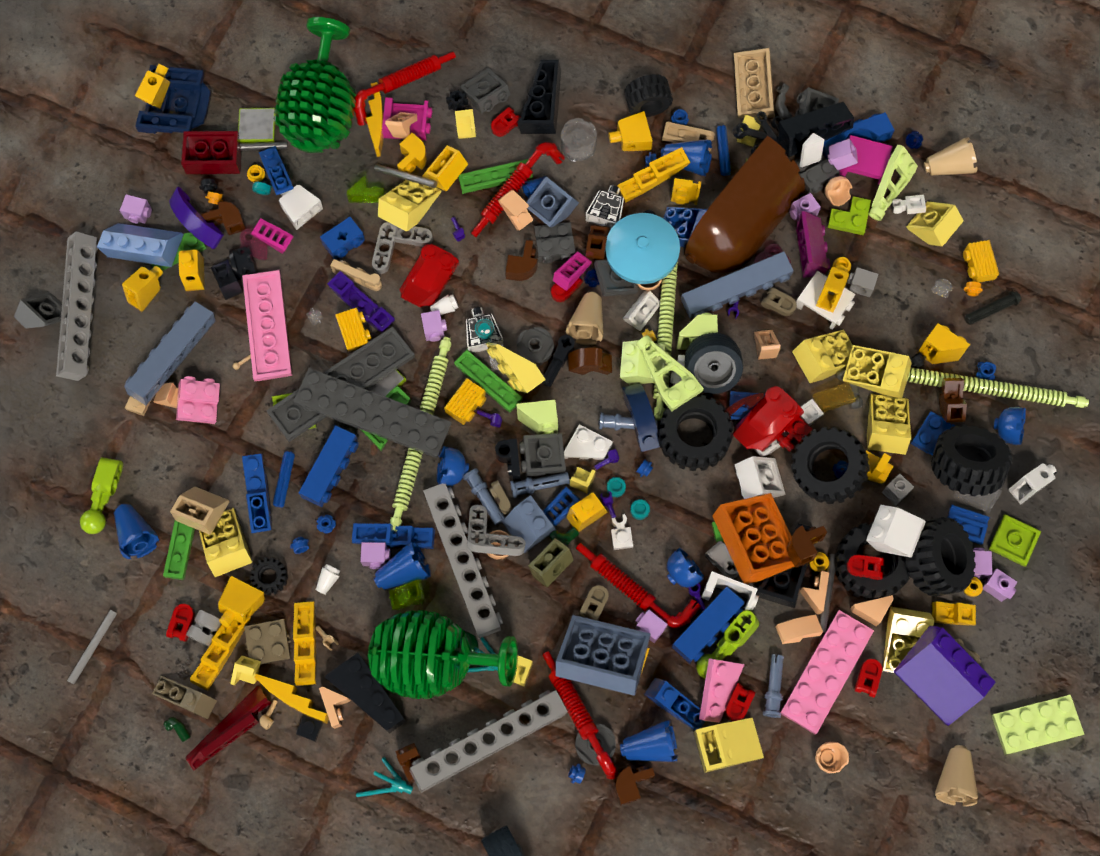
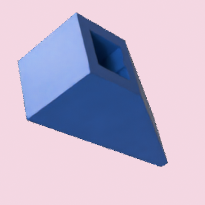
M654 678L644 695L694 731L700 729L705 723L704 720L699 719L701 709L667 681Z

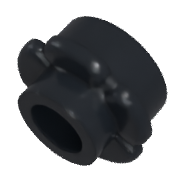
M204 179L201 181V186H199L200 190L205 194H208V191L215 192L218 187L214 179Z
M919 352L911 357V367L919 368L926 363L924 360L926 355L923 356Z

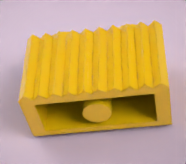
M990 240L969 243L963 251V258L969 266L968 276L972 278L973 282L995 280L999 275Z
M354 308L335 314L348 352L357 350L369 343V340H372L369 330H364L362 323L366 321L362 311L358 312V309Z
M466 378L444 407L445 413L463 425L467 421L470 422L475 415L474 411L478 406L481 407L486 401L485 390Z

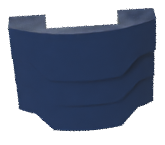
M150 65L149 71L154 73L157 66ZM167 67L169 69L165 78L170 81V85L162 106L159 109L147 103L145 111H139L137 131L153 134L157 132L184 133V131H192L193 128L204 124L211 92L203 83V70Z

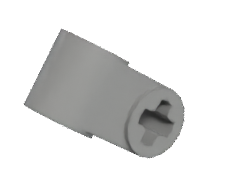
M722 541L716 543L705 553L707 559L724 576L734 579L739 575L736 567L735 571L732 569L728 570V566L732 567L735 565L726 545Z

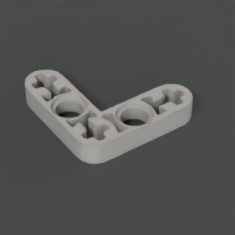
M389 222L383 223L379 230L372 259L374 271L378 274H384L388 271L395 242L424 247L433 241L431 231L427 228L414 226L409 230L411 236L403 238L401 234L405 230ZM391 229L392 232H389L388 239H386L385 231ZM427 235V238H425V240L421 239V237ZM383 244L390 246L386 252L380 251L379 248ZM381 257H383L384 265L378 268L377 264H380Z
M474 505L470 508L467 540L469 550L478 553L520 556L524 553L526 543L523 538L486 533L487 509L482 505ZM476 514H480V519H476ZM479 526L482 530H475L472 527ZM498 542L501 546H494L491 543Z

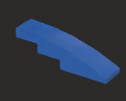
M353 523L352 543H386L387 547L404 548L407 544L415 542L421 549H434L435 529L396 526V532L393 530L392 524Z

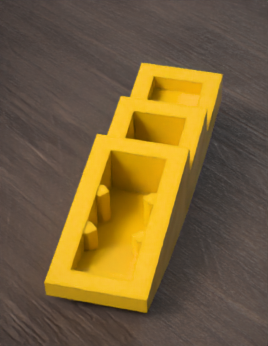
M371 83V87L377 85L378 83ZM380 92L373 94L374 99L368 101L372 116L367 117L366 121L376 155L380 157L384 141L382 132L384 113Z
M681 147L650 162L649 167L634 173L633 178L618 184L617 187L620 188V194L624 197L626 203L672 177L689 165L690 161Z
M314 601L294 603L293 640L296 686L316 684Z
M251 617L245 623L233 620L229 627L220 626L211 639V645L202 656L200 665L190 677L191 683L206 691L209 690L245 630L244 626L248 625Z
M255 675L254 678L270 693L291 708L326 724L328 723V714L311 709L314 702L295 695L297 691L295 686L262 675Z

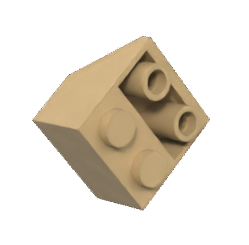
M193 487L178 497L170 513L177 522L211 535L230 501L200 488Z

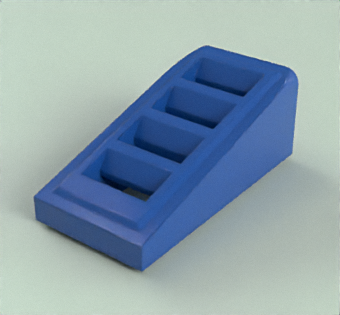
M565 487L543 512L555 527L567 516L570 507L581 499L569 487ZM567 495L573 500L572 503L565 498ZM563 501L568 507L565 509L559 502ZM555 506L562 511L561 514L554 509ZM549 511L557 517L555 520L547 514Z

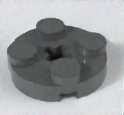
M534 327V329H526L517 339V354L537 366L549 360L553 354L554 343L552 336L543 328ZM538 342L540 348L533 350L530 344Z
M595 724L599 730L596 737L601 741L600 744L603 750L612 758L616 748L615 736L607 726ZM578 733L575 748L579 758L587 764L600 765L596 759V752L591 748L590 741L588 739L583 740Z

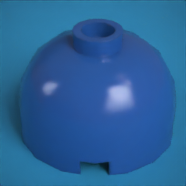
M1009 407L1001 412L999 418H995L994 429L998 430V436L1006 443L1012 445L1022 444L1026 409Z
M443 446L439 455L441 461L437 466L438 484L453 486L458 484L463 479V476L468 473L469 463H466L465 456L458 449Z
M678 548L667 561L669 574L667 577L673 585L677 583L681 587L689 588L700 583L704 579V575L697 564L687 557L688 554L682 548Z

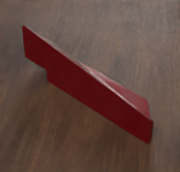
M256 686L186 756V760L193 770H196L259 723L255 715L271 704L260 686Z

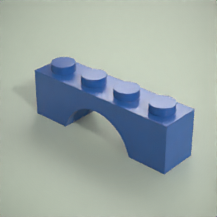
M886 112L882 114L877 113L865 120L859 119L855 121L852 129L824 141L822 154L828 159V154H830L829 146L849 139L850 135L881 143L891 139L895 130Z

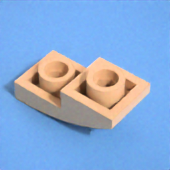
M816 615L792 619L775 626L782 644L800 642L803 638L816 637L823 633Z

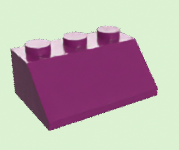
M802 211L796 226L803 278L813 277L817 271L826 275L827 270L830 269V260L826 258L828 247L827 242L823 238L825 226L821 224V218Z

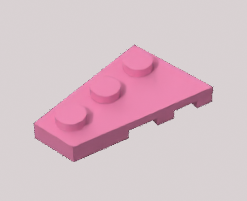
M709 658L699 716L700 720L720 723L745 664Z

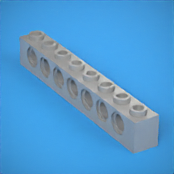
M77 231L67 239L56 371L57 377L75 381L84 378L89 371L87 359L90 354L88 346L89 339L91 338L90 322L93 318L91 307L94 302L92 293L95 286L94 271L97 266L95 254L98 250L96 244L97 237Z
M439 484L423 490L478 639L501 631L500 624H503L499 612L495 614L493 606L496 603L493 595H488L486 590L489 587L485 576L481 577L479 570L482 569L478 558L474 559L473 551L469 550L465 534L468 533L465 522L461 523L458 516H461L458 504L454 505L452 499L455 498L452 488H447L446 484ZM446 502L449 505L446 509L442 510L438 508L439 504ZM448 520L455 521V525L452 527H446L445 523ZM459 537L462 539V542L459 545H453L451 543L452 540ZM466 555L469 557V560L466 563H460L458 561L459 557ZM473 573L476 575V578L473 581H467L465 579L466 575ZM480 591L483 593V596L475 600L472 598V594ZM486 609L490 614L487 618H481L479 612Z
M545 691L539 695L540 699L534 702L529 700L521 705V709L517 711L512 709L503 714L504 718L499 721L493 719L485 724L486 727L479 731L476 728L467 733V738L463 740L457 738L449 743L450 747L444 750L438 748L430 753L431 757L425 760L422 757L414 761L409 771L420 793L565 716L568 711L557 691ZM537 707H545L547 710V714H539L537 712ZM522 715L527 716L529 724L524 725L520 723L519 717ZM501 726H510L512 732L504 734L501 731ZM491 735L494 742L486 744L483 741V736ZM467 744H472L475 747L476 751L473 754L465 751L464 747ZM454 754L457 757V762L454 764L448 763L446 756ZM430 764H436L439 767V771L432 774L428 771L427 767Z

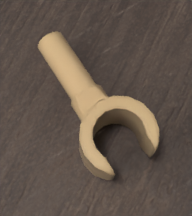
M320 626L315 628L323 638V645L330 651H332L330 648L331 643L335 642L339 645L338 641L333 636L327 635Z
M273 700L266 714L260 718V724L266 730L274 722L270 716L278 703L276 700Z

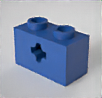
M348 217L320 236L322 245L335 260L343 258L347 255L348 251L359 247L365 241L363 232L351 217Z

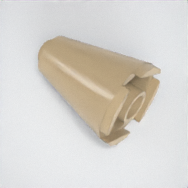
M969 137L963 138L927 157L926 162H924L926 173L929 172L931 176L976 173L977 167L974 168L973 163H976L977 160L972 142L968 143Z
M596 292L584 294L566 327V334L575 338L578 344L595 345L597 341H602V298Z
M956 745L948 753L935 790L937 800L943 803L956 805V802H963L962 806L977 804L978 794L972 756L965 746Z

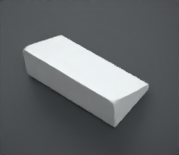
M815 133L811 134L802 145L800 167H805L821 160L824 139Z
M644 291L625 314L623 320L641 331L660 307V300L651 291Z

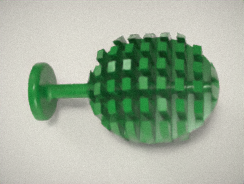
M312 17L307 20L306 27L312 34L321 37L318 58L315 60H305L308 63H301L300 65L297 63L291 64L289 68L292 71L282 75L275 101L277 104L274 107L276 115L273 119L275 124L279 126L280 133L292 146L307 153L324 152L322 151L323 149H329V147L338 149L340 144L337 141L348 137L349 129L352 127L351 119L354 117L353 108L356 103L354 99L356 92L350 86V81L345 74L338 70V67L328 62L332 40L347 38L350 34L349 26L331 18Z
M413 610L403 614H396L375 627L368 647V659L371 675L389 691L398 693V695L403 697H410L411 699H429L434 696H441L460 685L463 679H465L470 665L498 667L500 683L503 686L510 687L514 682L517 671L518 647L516 638L514 636H507L501 643L499 654L471 652L469 638H467V634L458 624L455 625L451 619L441 616L439 613Z

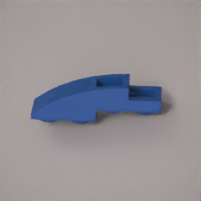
M276 146L258 152L276 195L294 189Z
M263 454L242 456L251 533L271 531L270 499Z

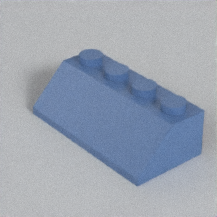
M118 223L103 230L97 248L110 258L172 267L184 234Z

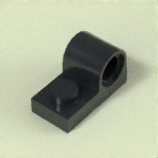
M228 260L211 267L225 300L243 293Z
M517 439L498 442L495 446L497 460L501 463H511L508 464V475L513 476V481H521ZM502 449H508L510 451L507 455H502L499 453Z

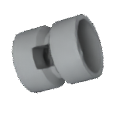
M199 610L194 619L196 623L190 626L186 636L209 647L214 636L213 632L218 631L221 623L219 618Z

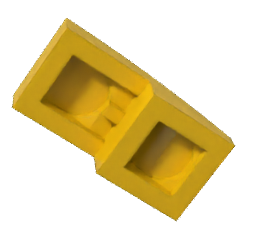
M932 602L934 623L974 626L976 625V605Z

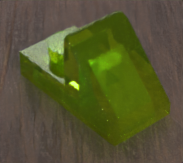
M366 175L347 190L349 203H379V198L385 195L384 188L377 186L368 188Z
M421 579L389 590L392 610H399L409 605H423L424 595Z

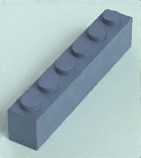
M783 251L682 294L681 301L691 319L710 310L713 312L717 311L726 303L734 304L745 295L746 297L753 296L757 293V290L762 288L767 290L778 281L780 283L786 282L790 279L794 270Z
M197 302L188 306L181 319L175 321L171 331L162 337L161 343L157 348H153L147 360L138 366L137 372L127 379L124 386L127 394L146 406L214 324V313Z

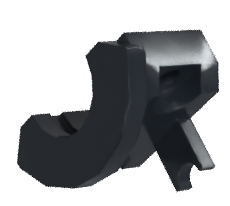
M251 246L236 250L234 248L230 249V261L238 281L243 278L242 275L258 273L253 263Z

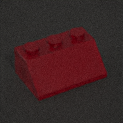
M184 131L181 165L185 173L240 174L241 149L239 132Z

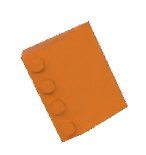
M771 493L720 504L713 514V519L744 584L758 582L795 567L787 551V546L792 536Z

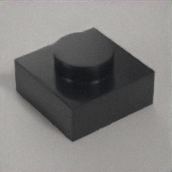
M303 715L296 735L316 742L323 722Z

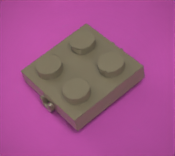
M285 619L244 626L245 645L249 658L261 661L260 665L291 659L289 648L291 640L290 635H287Z

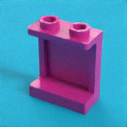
M385 97L382 123L383 137L402 139L392 136L385 121L400 112L417 114V121L410 126V134L414 133L418 138L426 141L427 134H430L431 123H428V120L432 118V107H429V102L425 100L424 105L393 103V98Z
M850 135L849 139L857 149L858 163L841 169L839 175L846 176L847 172H852L878 179V185H880L892 155L893 146Z

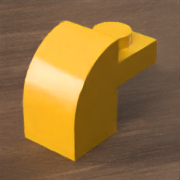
M411 133L399 144L401 153L405 158L397 164L398 170L410 174L415 170L416 166L422 170L427 162L424 143L414 133Z
M866 450L869 458L868 464L870 465V471L867 472L868 480L884 483L893 468V465L888 463L891 456L884 453L879 458Z

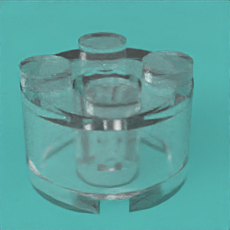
M575 118L566 122L561 131V150L563 154L572 162L586 160L595 154L597 143L595 126L581 118Z

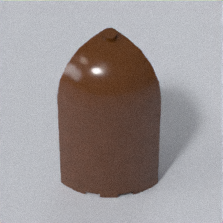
M766 136L698 222L685 249L686 259L690 263H695L711 272L728 273L740 269L751 260L789 212L792 203L798 200L804 193L805 181L798 173L800 171L794 159L790 161L784 154L786 150L769 136Z

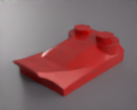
M425 245L421 249V255L400 288V298L418 307L432 306L458 267L459 260L451 253L435 245Z
M778 386L771 387L766 391L765 397L735 426L733 436L746 449H758L763 452L804 411L783 389Z

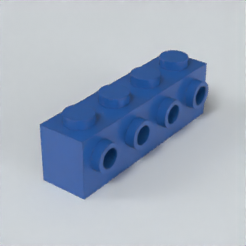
M335 425L299 491L301 498L320 507H323L324 503H328L333 486L336 487L341 478L339 475L343 469L347 468L351 453H355L358 448L359 442L355 434Z
M726 587L674 642L672 648L689 664L693 660L697 662L704 654L702 650L706 645L710 648L717 640L715 636L718 632L724 633L730 626V619L733 616L736 618L744 611L742 607L745 602L729 587Z

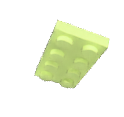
M1071 695L991 715L1004 755L1085 735Z

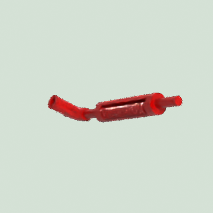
M452 51L439 58L436 55H432L390 75L379 78V84L360 90L354 97L356 103L353 108L357 124L359 126L367 124L365 100L368 96L380 91L385 94L410 82L432 74L441 69V64L456 58L455 53Z
M543 142L536 147V151L525 164L520 162L512 176L510 175V178L507 179L508 181H505L506 184L501 186L497 195L495 194V197L492 198L493 200H490L491 203H488L486 208L480 213L483 218L471 232L474 237L480 234L488 222L493 224L496 221L497 216L499 217V214L502 213L501 211H504L498 200L510 190L519 192L525 181L533 174L531 168L542 154L550 156L556 164L562 163L559 157L565 160V156L557 149L555 143Z
M581 543L576 547V550L592 562L590 567L594 571L601 574L602 577L604 576V579L610 581V584L613 583V586L619 588V591L622 590L621 593H625V596L628 595L627 597L631 601L633 600L634 603L636 602V605H639L643 611L646 612L648 609L653 611L669 627L680 628L690 624L691 619L701 609L699 603L692 609L696 603L692 599L681 613L679 612L676 616H670L654 603L656 597L651 593L648 594V591H645V588L642 589V586L639 587L636 581L633 582L634 579H630V576L627 577L628 575L625 572H622L621 569L619 570V567L613 565V562L610 563V560H607L603 554L600 553L596 556Z
M545 652L542 656L552 672L549 674V679L559 694L575 727H577L581 738L590 741L597 754L596 759L608 779H615L618 771L609 754L603 750L596 737L599 730L595 723H593V719L588 713L586 706L582 703L583 701L571 680L555 676L556 663L550 652Z

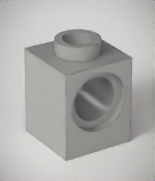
M857 267L854 273H850L847 282L850 284L849 291L870 298L878 274Z
M899 474L886 486L882 493L896 506L911 492L914 486Z

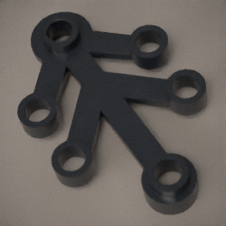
M763 111L758 112L754 119L760 124L764 132L751 129L745 123H738L733 128V135L737 139L750 136L764 140L766 136H769L779 144L778 136L775 135L767 123V115ZM776 116L771 120V126L779 133V125L776 124L775 120L779 123L783 119L780 116ZM758 144L751 148V154L758 148Z

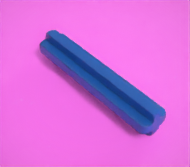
M723 125L718 126L716 132L721 175L728 176L731 173L727 129Z
M286 451L283 455L273 500L275 507L283 508L295 458V454Z

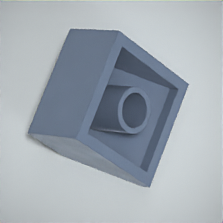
M545 177L526 202L529 205L527 209L550 228L569 217L579 204L576 199L548 177Z
M531 495L515 506L502 521L512 536H518L525 540L524 553L528 552L548 537L552 531L556 530Z

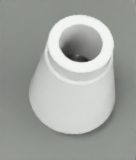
M453 294L450 296L446 295L430 306L431 311L439 310L440 315L455 312V309L459 308Z
M328 564L324 568L322 567L315 590L326 595L340 577V570Z

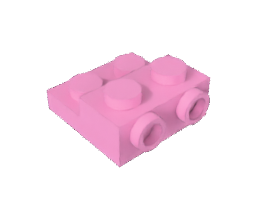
M191 376L181 379L178 384L176 420L215 424L220 383H215L213 379L196 381V378Z

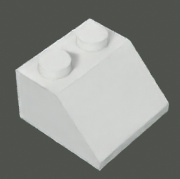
M752 456L735 464L736 475L739 479L744 499L769 493L772 494L773 498L786 495L775 458Z
M880 505L866 541L877 551L912 557L926 521L900 508Z

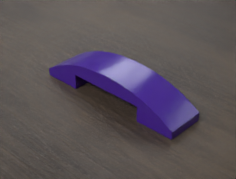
M177 187L169 200L175 216L197 239L210 248L215 249L223 237L222 232L213 223H207L189 203L190 197L180 187Z
M341 271L327 283L351 309L357 308L358 312L362 311L365 321L381 333L395 321L394 317L382 307L377 306Z

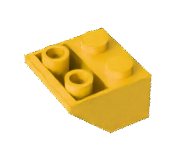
M447 145L422 177L437 181V187L447 191L468 166V163L459 150Z
M937 323L917 353L921 352L923 356L926 355L925 360L931 364L959 361L970 344L967 343L965 338L952 333L948 327Z

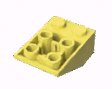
M405 180L379 198L378 217L405 231H409L420 222L440 195L441 190Z
M840 330L806 339L792 353L809 383L824 380L837 374L838 371L846 369L853 345L846 332Z
M486 343L488 354L492 359L495 358L499 363L497 365L498 369L503 375H507L509 378L508 384L513 390L516 389L519 392L528 393L545 380L536 364L499 344Z
M853 345L843 381L882 395L902 399L912 362L910 357L906 355Z
M870 394L867 450L906 455L911 440L909 399Z
M234 508L223 512L211 535L199 531L206 561L214 577L252 563L250 552Z
M890 607L886 629L883 671L893 672L927 628L934 625V618L931 613Z
M753 718L696 729L693 732L704 773L764 758Z

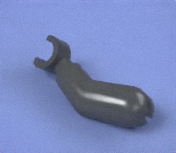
M785 83L783 87H777L776 90L779 92L775 103V110L783 120L792 117V114L785 106V94L789 89V86Z
M846 369L837 372L838 380L843 381ZM847 383L850 395L853 398L852 409L862 407L863 400L859 397L858 386Z

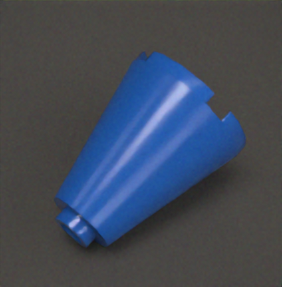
M711 140L666 144L665 148L662 147L661 157L681 147L683 148L690 161V164L683 168L684 170L700 176H706L705 173L709 172L712 154H709V148H712Z
M119 505L114 511L119 549L122 556L131 559V556L141 558L148 555L157 547L156 542H159L157 533L132 505Z
M415 542L407 544L375 572L376 577H374V581L378 588L382 587V589L386 590L427 579L431 576L430 567L428 564L425 565L424 562L425 556Z
M671 721L661 722L623 739V744H620L622 756H626L627 760L678 761V754L675 755L674 749H677L673 727L670 726Z

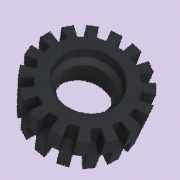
M266 557L263 561L258 560V564H254L252 566L254 569L250 571L252 585L264 592V595L278 594L277 591H282V587L287 584L288 572L279 560H275L272 557L270 559ZM272 569L276 572L275 581L269 584L262 581L263 572Z

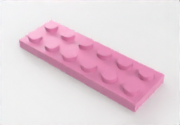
M279 270L242 275L254 381L292 376L281 273Z
M838 610L780 713L816 735L874 630Z

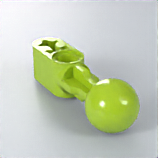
M104 457L99 460L92 482L93 494L91 500L93 503L91 509L84 512L80 518V526L84 532L97 534L104 529L106 518L102 511L104 505L109 502L110 496H113L116 492L123 469L122 461Z
M742 611L725 630L724 636L717 643L718 648L713 654H705L697 661L696 670L700 677L706 679L709 658L723 661L726 656L732 655L756 631L759 626V620L751 611ZM747 618L752 621L750 625L745 622ZM739 626H741L742 628H744L745 631L743 632V631L739 628ZM734 632H739V639L732 641L731 635Z

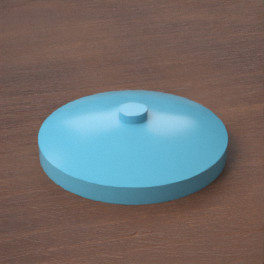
M649 213L631 214L619 220L609 231L605 248L606 258L611 269L622 279L636 284H650L665 278L674 269L679 259L680 242L675 229L665 219Z

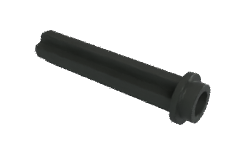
M1011 291L1009 295L965 315V321L972 325L1012 305L1016 306L1021 302V296L1017 291Z

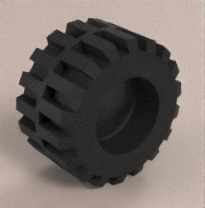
M659 74L639 77L630 82L624 90L631 115L645 111L646 117H651L664 112L672 105L673 98L668 80L665 76Z

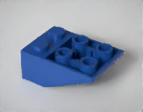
M667 207L663 219L669 222L676 230L680 247L686 248L691 234L708 209Z

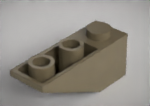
M163 676L160 677L152 692V695L206 719L209 718L217 700Z

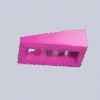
M261 218L251 235L282 254L294 237ZM265 226L266 228L263 233H258L261 227ZM268 230H271L272 233L270 234V236L266 237L265 235L267 234ZM276 233L279 236L277 237L276 241H273L272 238ZM281 238H284L283 244H279Z
M577 251L554 272L553 281L567 291L591 265L592 261Z

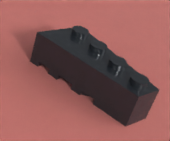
M559 60L540 61L533 86L528 94V100L523 107L522 116L518 121L521 134H556L561 81Z
M840 102L779 121L778 142L786 150L785 153L789 158L802 151V145L813 133L826 141L852 129L854 116L846 104Z
M798 523V525H797V527L795 528V530H796L797 528H799L800 526H802L803 524H799V523ZM803 525L805 531L811 528L810 526ZM809 563L796 568L792 567L764 579L757 590V595L759 598L795 608Z
M356 653L324 676L389 734L406 722L381 684L371 675L369 667L359 653Z

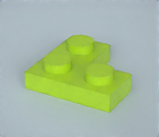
M853 196L849 212L832 209L827 228L864 235L871 200Z

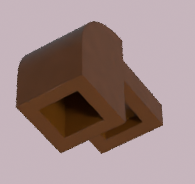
M217 202L219 209H212L201 214L207 223H213L215 226L224 224L228 235L246 230L238 208L232 203Z
M591 225L586 247V258L605 259L609 227Z
M526 240L523 257L508 255L506 279L523 281L531 278L536 273L538 259L535 258L536 248H533V241Z
M601 348L577 349L568 353V368L570 372L581 375L592 371L608 375L612 373V355L602 353Z
M943 378L942 394H940L939 400L941 414L946 422L966 421L967 403L963 399V378Z
M802 525L795 530L787 546L788 555L795 568L814 560L818 552L813 544L822 541L826 536L827 531L824 526L818 528L814 526L805 531Z
M412 743L395 751L396 757L410 784L415 782L409 771L410 767L413 766L412 763L421 758L415 743Z
M631 766L621 771L615 784V791L620 806L641 799L636 783L655 777L653 767L649 769L647 766L637 768L634 774Z

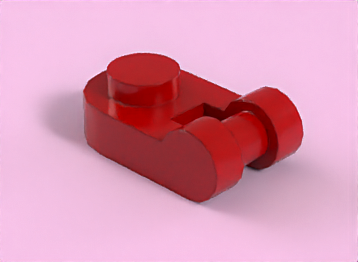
M508 107L492 121V133L498 137L505 136L514 127L518 126L521 116L516 115L514 110Z
M579 277L567 291L555 283L551 288L553 300L564 302L580 287L583 280Z
M854 555L847 561V570L854 576L882 580L883 572H881V566L884 564V559ZM868 564L873 565V570H868Z
M180 604L175 607L166 637H177L180 641L187 642L189 637L186 636V633L192 625L195 612L190 605ZM178 624L183 625L182 630L177 629Z
M868 659L862 664L855 685V692H864L868 696L875 698L882 675V665L879 661ZM865 679L872 681L871 686L864 684Z
M739 683L736 684L725 709L726 716L731 721L744 718L756 693L751 689L748 691L742 688L743 685ZM739 695L746 698L744 703L737 700Z

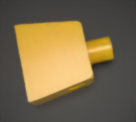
M158 64L154 73L148 70L135 96L160 109L170 85V81L165 78L169 68Z
M645 111L619 120L617 122V131L608 133L610 143L620 142L623 151L652 149V137Z
M198 250L179 251V276L186 291L205 290L204 257Z
M836 265V267H831L817 301V307L832 313L834 312L849 277L845 266ZM828 291H831V292H833V293H835V294H834V295H831V294L828 293Z
M154 266L151 270L140 267L122 283L127 302L143 312L160 291L158 279L163 274V271L158 266Z
M593 492L570 507L566 518L580 532L608 512Z
M231 576L218 603L219 612L223 614L219 622L226 627H229L233 620L245 623L265 602L264 592Z

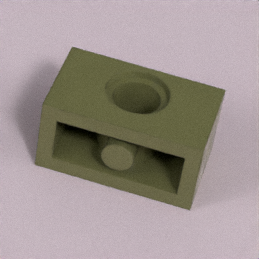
M555 538L528 566L532 576L545 587H548L574 559L570 549Z

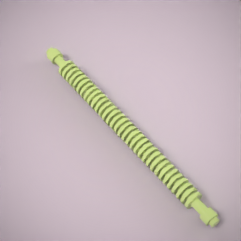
M678 262L671 273L662 279L657 343L666 345V353L670 356L672 351ZM670 372L665 374L664 382L667 387H669ZM654 385L653 398L657 400L654 416L655 419L661 421L665 411L664 401Z
M444 337L440 341V352L438 356H434L420 406L421 411L432 415L435 412L438 395L440 394L443 377L445 376L449 361L446 359L447 351H450L451 339L448 337ZM408 448L406 461L396 491L397 494L392 505L395 508V512L389 524L393 525V530L396 532V526H401L402 512L408 509V501H410L411 492L413 491L412 487H414L416 473H418L420 459L423 454L411 448Z
M912 367L907 379L911 383L912 381L913 383L918 382V384L923 382L924 385L928 383L930 386L942 387L943 378H963V391L967 390L968 392L991 394L999 397L1006 396V398L1011 397L1012 399L1060 405L1062 407L1066 403L1080 408L1087 407L1089 404V399L1082 396L1070 397L1067 396V392L1037 387L1032 388L1031 386L1027 387L1025 385L993 380L988 381L981 378L978 380V378L973 379V377L968 378V376L944 374L937 371L934 373V371L929 372V370H925L924 372V369H920L919 372L918 368L914 369Z

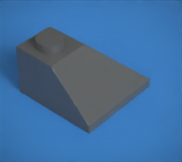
M49 292L20 300L14 318L26 329L48 326L61 322L62 304Z

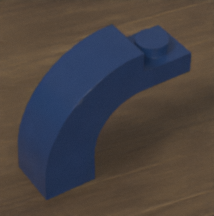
M637 383L622 387L625 405L631 414L640 451L644 452L659 448L655 418L643 386Z

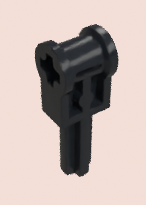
M563 335L559 338L553 360L544 375L545 380L542 382L544 386H552L561 367L564 366L568 359V353L575 350V341L572 336Z

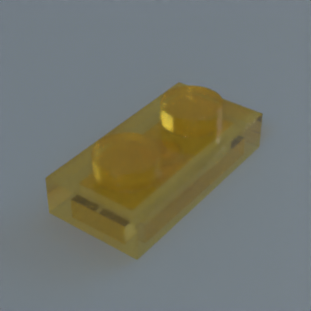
M849 382L812 394L815 403L822 412L856 402Z

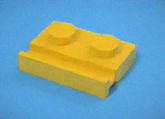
M675 178L671 202L689 204L690 201L695 202L694 205H697L701 182L698 181V184H696L692 180Z

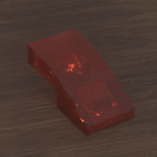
M758 393L745 397L727 408L725 413L728 412L731 416L742 405H745L749 410L765 395Z

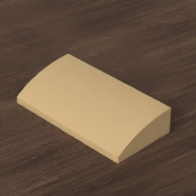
M769 48L734 53L738 117L744 118L745 115L755 117L758 112L763 111L766 113L767 118H774L775 109Z

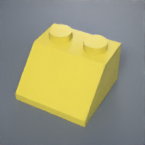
M927 201L926 213H917L906 227L927 244L943 247L964 220L955 205Z

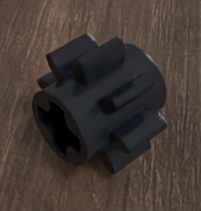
M459 89L454 92L450 91V97H446L448 109H453L454 111L465 110L464 105H469L466 93L460 92Z

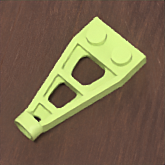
M897 145L891 155L872 203L869 216L875 220L881 221L883 219L885 211L891 205L893 199H896L909 183L918 167L902 145ZM896 169L901 177L894 185L891 178ZM888 188L890 190V194L885 199L884 195L886 189Z
M649 335L644 336L637 342L636 345L642 352L658 393L671 412L703 392L704 388L694 375L658 347ZM658 356L668 364L659 371L652 362ZM669 371H674L681 377V381L669 388L665 385L663 375Z

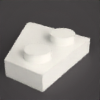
M579 424L564 451L565 459L593 458L595 460H604L613 441Z

